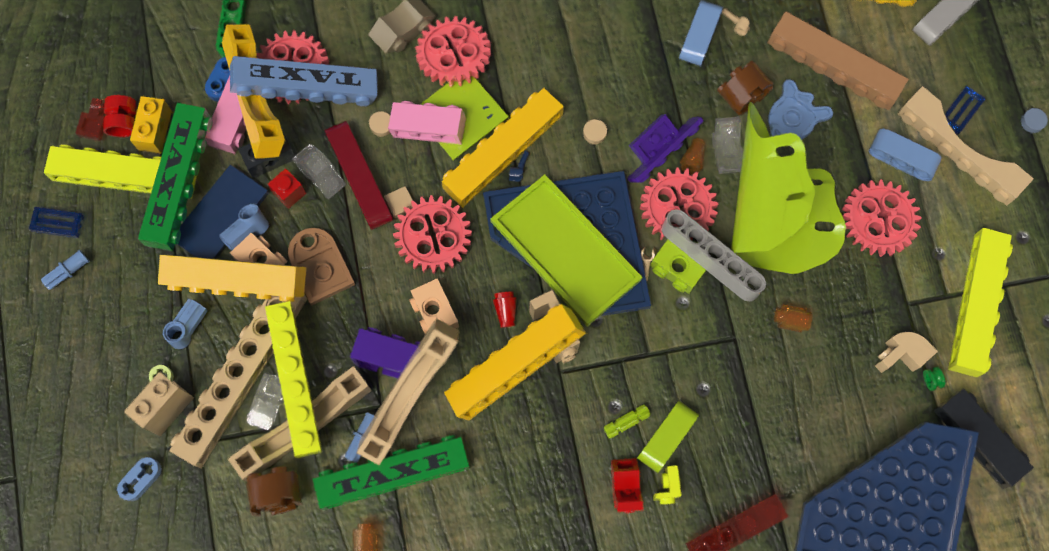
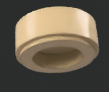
M376 112L370 117L369 126L373 134L386 136L390 133L388 129L390 115L388 113Z
M594 119L585 124L583 136L588 143L599 144L605 140L607 127L602 121Z

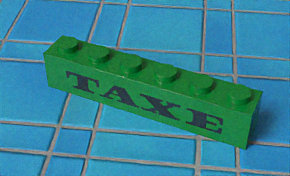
M177 103L138 237V240L144 246L174 251L175 244L177 245L180 241V226L187 216V201L193 195L194 187L192 183L194 176H197L199 173L200 154H203L205 151L206 133L212 127V118L206 108Z
M456 435L442 438V443L432 445L431 442L419 444L417 445V450L407 452V449L392 452V457L383 459L380 465L368 459L367 464L358 466L357 462L343 466L344 470L335 473L333 469L318 473L319 477L313 478L319 509L323 511L469 470L462 438H456Z

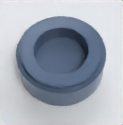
M1037 108L1029 109L1021 118L1023 128L1030 133L1040 132L1048 122L1046 114Z

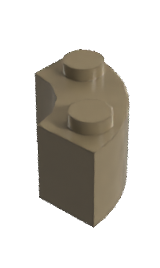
M403 0L392 12L379 17L368 35L386 54L394 51L398 53L421 34L422 31L429 30V25H432L431 22L435 15L421 0Z

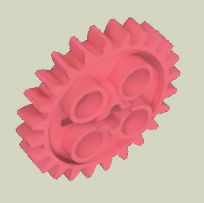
M455 16L453 22H450L448 17H445V23L442 24L439 20H436V27L429 25V32L422 31L423 38H418L419 46H416L417 62H419L420 70H424L425 77L431 75L432 82L439 79L442 86L445 81H448L449 86L452 87L454 81H457L458 85L462 86V80L465 79L468 83H471V76L478 79V71L485 72L484 65H489V57L491 56V50L489 49L491 48L490 40L487 38V33L482 32L481 26L476 28L475 21L467 24V19L464 17L461 22H458V18ZM445 36L450 40L453 51L449 49V44L444 38ZM454 53L458 54V60L463 65L462 67L458 65Z
M296 30L293 31L292 36H288L287 32L284 31L282 38L275 34V41L266 39L268 46L260 45L263 53H256V57L259 59L292 62L291 52L292 49H295L293 54L294 62L330 64L328 57H325L327 55L326 50L321 49V42L315 43L314 36L307 39L305 32L298 37ZM279 54H286L283 58H277ZM303 55H309L306 59H300ZM276 97V99H277V101H278L279 103L283 100V98H285V97Z
M676 168L675 174H672L667 169L665 177L659 172L657 180L651 178L650 186H645L644 192L646 194H642L640 199L645 202L640 205V210L645 211L642 213L641 218L649 219L645 226L654 227L653 235L660 232V240L665 238L661 230L665 218L672 210H680L679 206H683L682 211L689 217L691 216L688 211H697L700 217L691 218L707 231H709L708 226H713L715 221L712 218H716L718 214L713 209L717 208L718 202L712 200L715 199L717 194L709 193L712 185L704 186L706 178L698 180V172L690 176L689 169H686L684 174L680 173L679 168ZM671 187H674V188H675V190H676V195L674 194V192H673V190L671 189ZM681 189H689L692 192V195H684L681 192ZM666 195L669 197L670 201L663 202L658 198V196ZM676 223L672 224L674 227H679Z
M871 180L867 186L862 183L858 187L859 190L854 189L851 192L852 196H848L845 200L847 204L842 207V210L846 213L842 216L845 221H848L845 223L846 229H850L846 237L854 236L853 245L859 242L862 244L860 251L868 247L870 248V255H873L878 250L880 257L886 251L889 256H892L895 250L900 253L904 250V246L908 247L912 243L911 240L918 236L915 232L921 226L916 223L922 218L915 215V213L920 208L912 207L916 199L908 200L909 191L902 194L900 192L901 185L894 189L892 188V181L884 186L883 180H879L877 185ZM885 201L892 203L893 208L887 207ZM862 206H867L870 209V213L864 212ZM892 223L898 224L900 231L895 230L892 227ZM869 228L875 229L878 236L872 235L869 232Z
M430 195L429 202H425L424 198L420 197L419 205L411 201L412 209L404 207L406 215L398 214V219L402 223L394 224L395 229L400 231L393 233L395 239H400L394 243L396 248H402L398 252L399 256L407 255L405 263L408 264L414 261L413 269H417L421 265L423 273L426 272L428 267H431L433 274L436 272V267H440L442 272H445L446 264L454 268L453 260L461 262L462 258L459 254L468 253L467 249L463 246L471 245V241L465 238L472 235V231L465 230L470 226V221H463L466 218V213L458 214L460 206L457 205L452 208L451 199L444 204L442 196L439 197L437 202H434L432 195ZM425 215L430 216L440 254L435 252L432 238L429 236ZM439 215H443L447 218V221L439 225L434 222V219ZM415 222L424 224V228L417 232L413 231L411 226ZM449 237L454 240V244L450 247H444L441 241ZM423 244H427L431 247V250L427 254H421L418 252V248Z

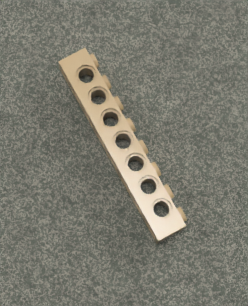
M305 294L304 297H295V301L291 302L295 318L307 301ZM272 295V299H266L262 305L257 306L253 313L254 318L252 322L241 331L239 336L241 339L238 344L228 351L226 355L227 361L224 366L218 368L214 373L213 383L210 388L205 389L200 395V403L196 410L191 411L186 417V425L182 432H178L172 439L170 452L198 468L203 467L274 353L270 330L264 335L259 333L260 328L268 324L265 306L288 301H279L280 296ZM252 345H256V353L252 356H247V349ZM242 366L244 369L242 375L233 377L234 369ZM223 388H229L230 393L228 397L220 399V391ZM211 409H215V418L210 421H207V412ZM196 431H201V440L193 443V434Z

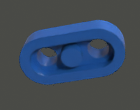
M226 57L221 58L216 63L205 84V91L208 97L216 102H219L230 76V70H224V67L228 65ZM215 85H220L218 89H213Z

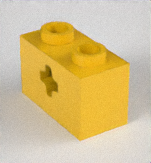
M143 96L140 98L130 141L139 151L162 154L172 112L164 99Z

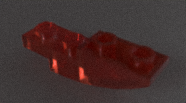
M774 494L685 544L689 551H728L789 516L777 495Z

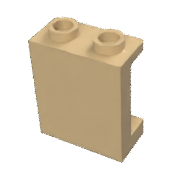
M553 290L530 301L529 313L533 321L547 315V312L552 307L560 305ZM579 339L554 357L555 362L562 361L564 364L573 360L576 357L575 354L578 353Z
M158 373L128 406L125 413L142 428L161 436L194 397L176 382H171L162 373Z

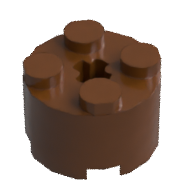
M752 60L744 68L739 66L730 74L732 79L729 82L723 83L717 89V92L741 116L748 112L749 102L753 104L757 101L761 102L773 89L772 85L774 83Z
M276 467L271 470L272 473L262 475V473H255L247 476L246 488L251 515L260 517L263 511L271 512V515H278L295 510V504L302 506L297 473L295 471H287V467Z

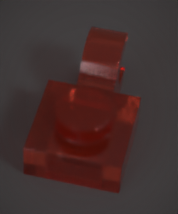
M93 98L89 113L81 112L75 132L78 137L96 141L102 140L104 133V116L102 115L105 114L103 100Z

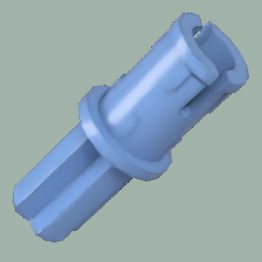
M78 250V252L63 263L59 262V266L44 276L41 281L47 289L51 290L66 278H72L74 272L90 261L81 250Z
M366 412L357 432L353 433L355 436L345 454V458L355 463L359 461L361 455L357 454L359 441L374 415Z

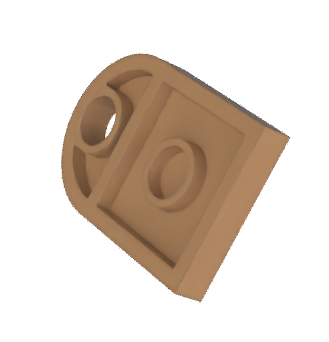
M308 228L300 231L293 237L288 248L289 260L292 266L306 267L304 292L311 306L355 285L339 249L329 233L318 228ZM313 237L315 239L314 244L308 248L303 247L302 241L304 238Z

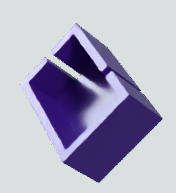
M370 327L367 330L359 329L350 355L356 367L376 373L379 367H382L381 374L396 379L399 378L421 343L415 342V345L405 342V338L393 334L391 338L383 336L380 330Z

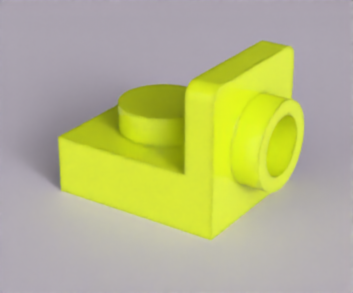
M667 466L665 473H662L661 477L663 489L667 488L668 492L653 495L654 501L660 500V505L674 504L675 499L681 497L678 466Z

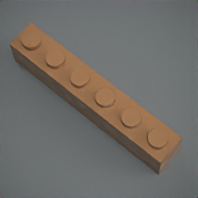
M786 11L768 41L775 50L787 53L795 61L805 63L812 67L815 72L830 77L836 84L848 87L856 95L866 97L873 101L876 106L890 110L909 80Z

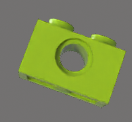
M669 239L659 250L650 265L653 268L652 271L658 277L667 278L673 282L672 285L675 289L682 293L687 292L688 294H690L706 272V269ZM680 264L684 271L676 272L673 270L672 265Z

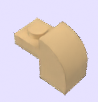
M899 333L885 342L888 348L878 356L880 361L875 367L882 373L901 359L913 372L923 366L938 351L923 336L917 333Z

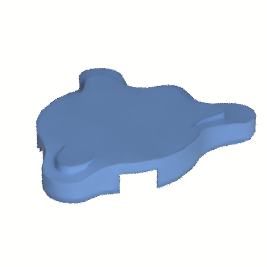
M786 80L782 86L781 98L774 103L769 112L770 137L793 133L802 140L812 132L817 123L829 120L833 115V111L828 106H812L813 94L800 92L793 80Z

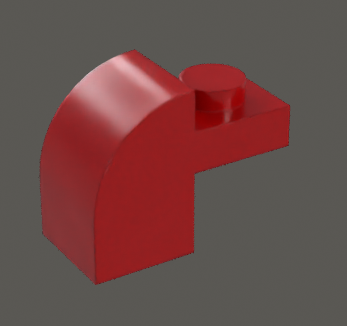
M636 458L611 460L613 501L617 512L633 513L643 510L639 467Z

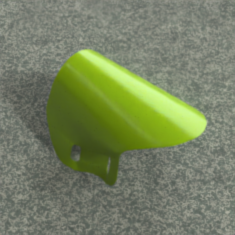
M749 102L731 250L753 267L789 274L801 273L826 263L837 255L843 246L846 225L836 203L835 181L828 171L823 169H807L805 146L798 135L787 133L770 137L756 107L752 102ZM787 145L794 149L793 155L780 157L776 150L778 147ZM811 179L821 180L823 183L821 185H813ZM832 222L835 228L831 232L817 231L815 223Z

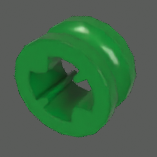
M939 367L932 368V371L930 369L924 370V381L930 391L936 390L937 387L940 389L945 387V377Z

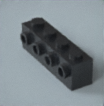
M963 388L955 392L933 410L947 426L979 432L974 458L1002 489L1013 487L1034 468L1029 463V457L1014 446L1009 434L999 429L994 423L993 416L977 404V399L971 392Z

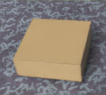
M406 186L384 196L394 219L398 218V214H405L404 207L412 209L411 201L413 200Z

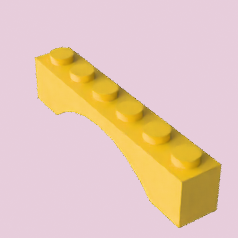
M250 24L226 25L222 46L229 70L233 56L257 58L256 44ZM237 95L255 159L279 157L285 139L280 122L271 112L266 99L261 95Z

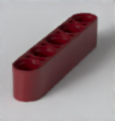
M347 121L325 129L328 140L370 229L374 230L392 222L393 219Z

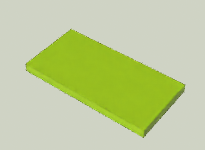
M545 174L490 218L491 223L587 327L643 278Z

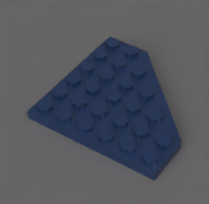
M624 171L554 181L553 183L643 277L636 286L601 316L650 309L651 302ZM531 185L483 192L490 239L533 268L490 221V218Z
M929 422L921 423L803 503L794 551H956L979 432Z

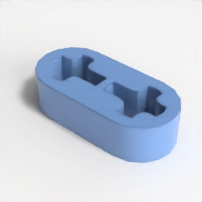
M148 457L138 461L118 484L117 491L119 496L128 501L139 499L161 474L160 463ZM146 464H147V465H152V464H153V466L151 467V469L153 470V473H152L151 475L146 473V474L141 478V476H142V475L145 473V471H146L143 467H144ZM137 482V484L133 487L135 493H128L126 495L128 489L126 488L127 484L134 485Z

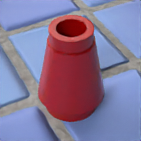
M514 292L495 293L493 304L500 328L515 326L517 297H514Z

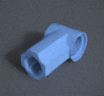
M249 204L243 207L238 214L239 219L220 234V239L230 250H233L250 233L258 236L268 229L269 222L256 204Z
M188 299L175 319L164 327L163 336L165 340L175 349L187 347L191 341L192 333L207 313V309L196 301ZM182 331V334L178 339L172 340V337L176 332Z

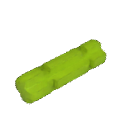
M641 405L635 409L636 411L632 410L616 419L615 423L611 422L605 425L604 431L609 438H613L620 431L623 432L638 424L639 420L647 419L651 415L646 405Z

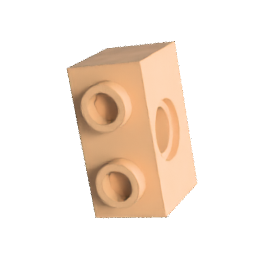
M252 233L230 252L236 261L256 263L259 257L266 256L265 264L285 265L287 263V260L279 252L273 254L268 249L271 245L261 235L256 238Z
M438 279L411 290L413 298L409 299L414 312L419 311L423 318L419 322L425 334L436 318L454 328L459 327L457 318ZM431 305L439 307V311L434 315L426 312L427 308Z

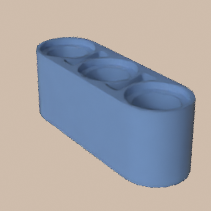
M701 0L679 59L701 66L723 7Z
M887 129L878 130L869 149V153L876 159L923 181H931L942 159L936 152Z

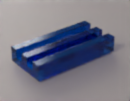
M967 85L944 114L948 124L957 136L985 101L984 97ZM966 93L970 95L954 118L950 120L948 117ZM973 99L978 100L962 123L957 125V120Z
M34 207L29 230L37 233L79 238L78 230L81 229L82 225L80 222L83 220L84 215L75 212ZM42 214L74 219V223L39 218L38 216ZM40 223L46 225L72 228V230L37 226L36 224Z

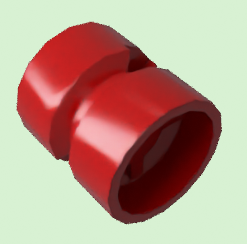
M123 95L106 97L104 101V113L106 116L103 121V132L113 137H130L135 122L133 117L136 115V100Z

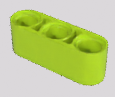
M678 401L637 459L656 473H659L697 420L699 414L681 401Z

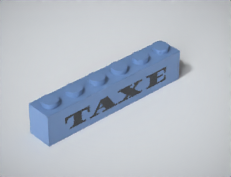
M233 56L230 64V93H237L239 96L261 95L263 98L285 97L287 100H298L301 98L309 99L311 102H322L325 100L333 101L335 104L349 102L356 103L358 106H367L372 104L377 97L376 69Z

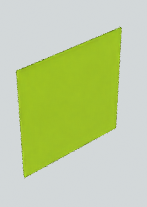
M473 76L470 77L471 83H468L465 79L462 80V86H459L457 81H454L453 86L450 87L448 82L420 104L432 103L438 107L454 105L463 110L466 122L462 144L438 142L453 160L508 118L507 114Z

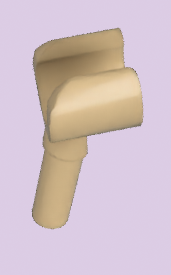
M724 9L722 14L736 24L735 32L744 36L749 29V20L745 17L738 18L727 9Z
M645 246L641 251V258L644 261L643 268L646 281H648L651 261L656 256V249L653 248L652 256L648 257L645 255Z

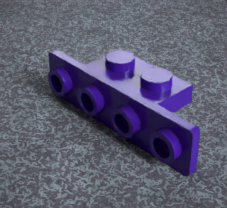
M665 114L660 115L629 145L642 164L627 180L629 182L642 183L651 175L649 172L655 167L661 166L667 160L666 156L671 151L678 150L683 145L682 141L687 136L695 134L699 130V125L704 120L701 117H692L677 130Z

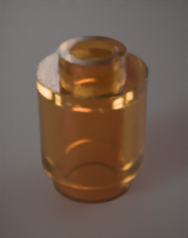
M782 304L781 308H777L775 311L774 322L781 329L796 332L809 331L812 322V312H808L805 308Z
M373 523L358 524V529H353V551H379L378 528H373Z

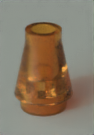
M698 138L692 140L691 145L680 161L683 172L689 169V174L693 175L695 172L699 173L703 169L704 148L706 145L703 140Z

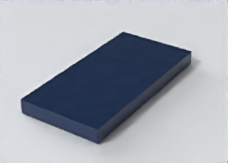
M229 165L181 224V238L177 245L194 257L217 259L227 247L220 239V234L239 219L238 214L243 207L249 204H256L259 207L269 194L268 190L232 165Z

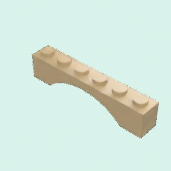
M923 86L898 113L906 124L913 126L925 140L932 142L938 147L940 153L951 158L959 169L970 174L978 185L985 187L993 194L997 201L1005 205L1015 200L1034 179L1016 163L990 159L968 147L948 124L941 101Z
M438 318L434 320L360 438L357 454L380 465L419 395L436 371L444 364L457 344L459 330Z
M354 366L335 379L312 401L318 431L371 392V389ZM288 420L264 436L247 444L228 458L242 480L247 482V476L264 472L293 450Z

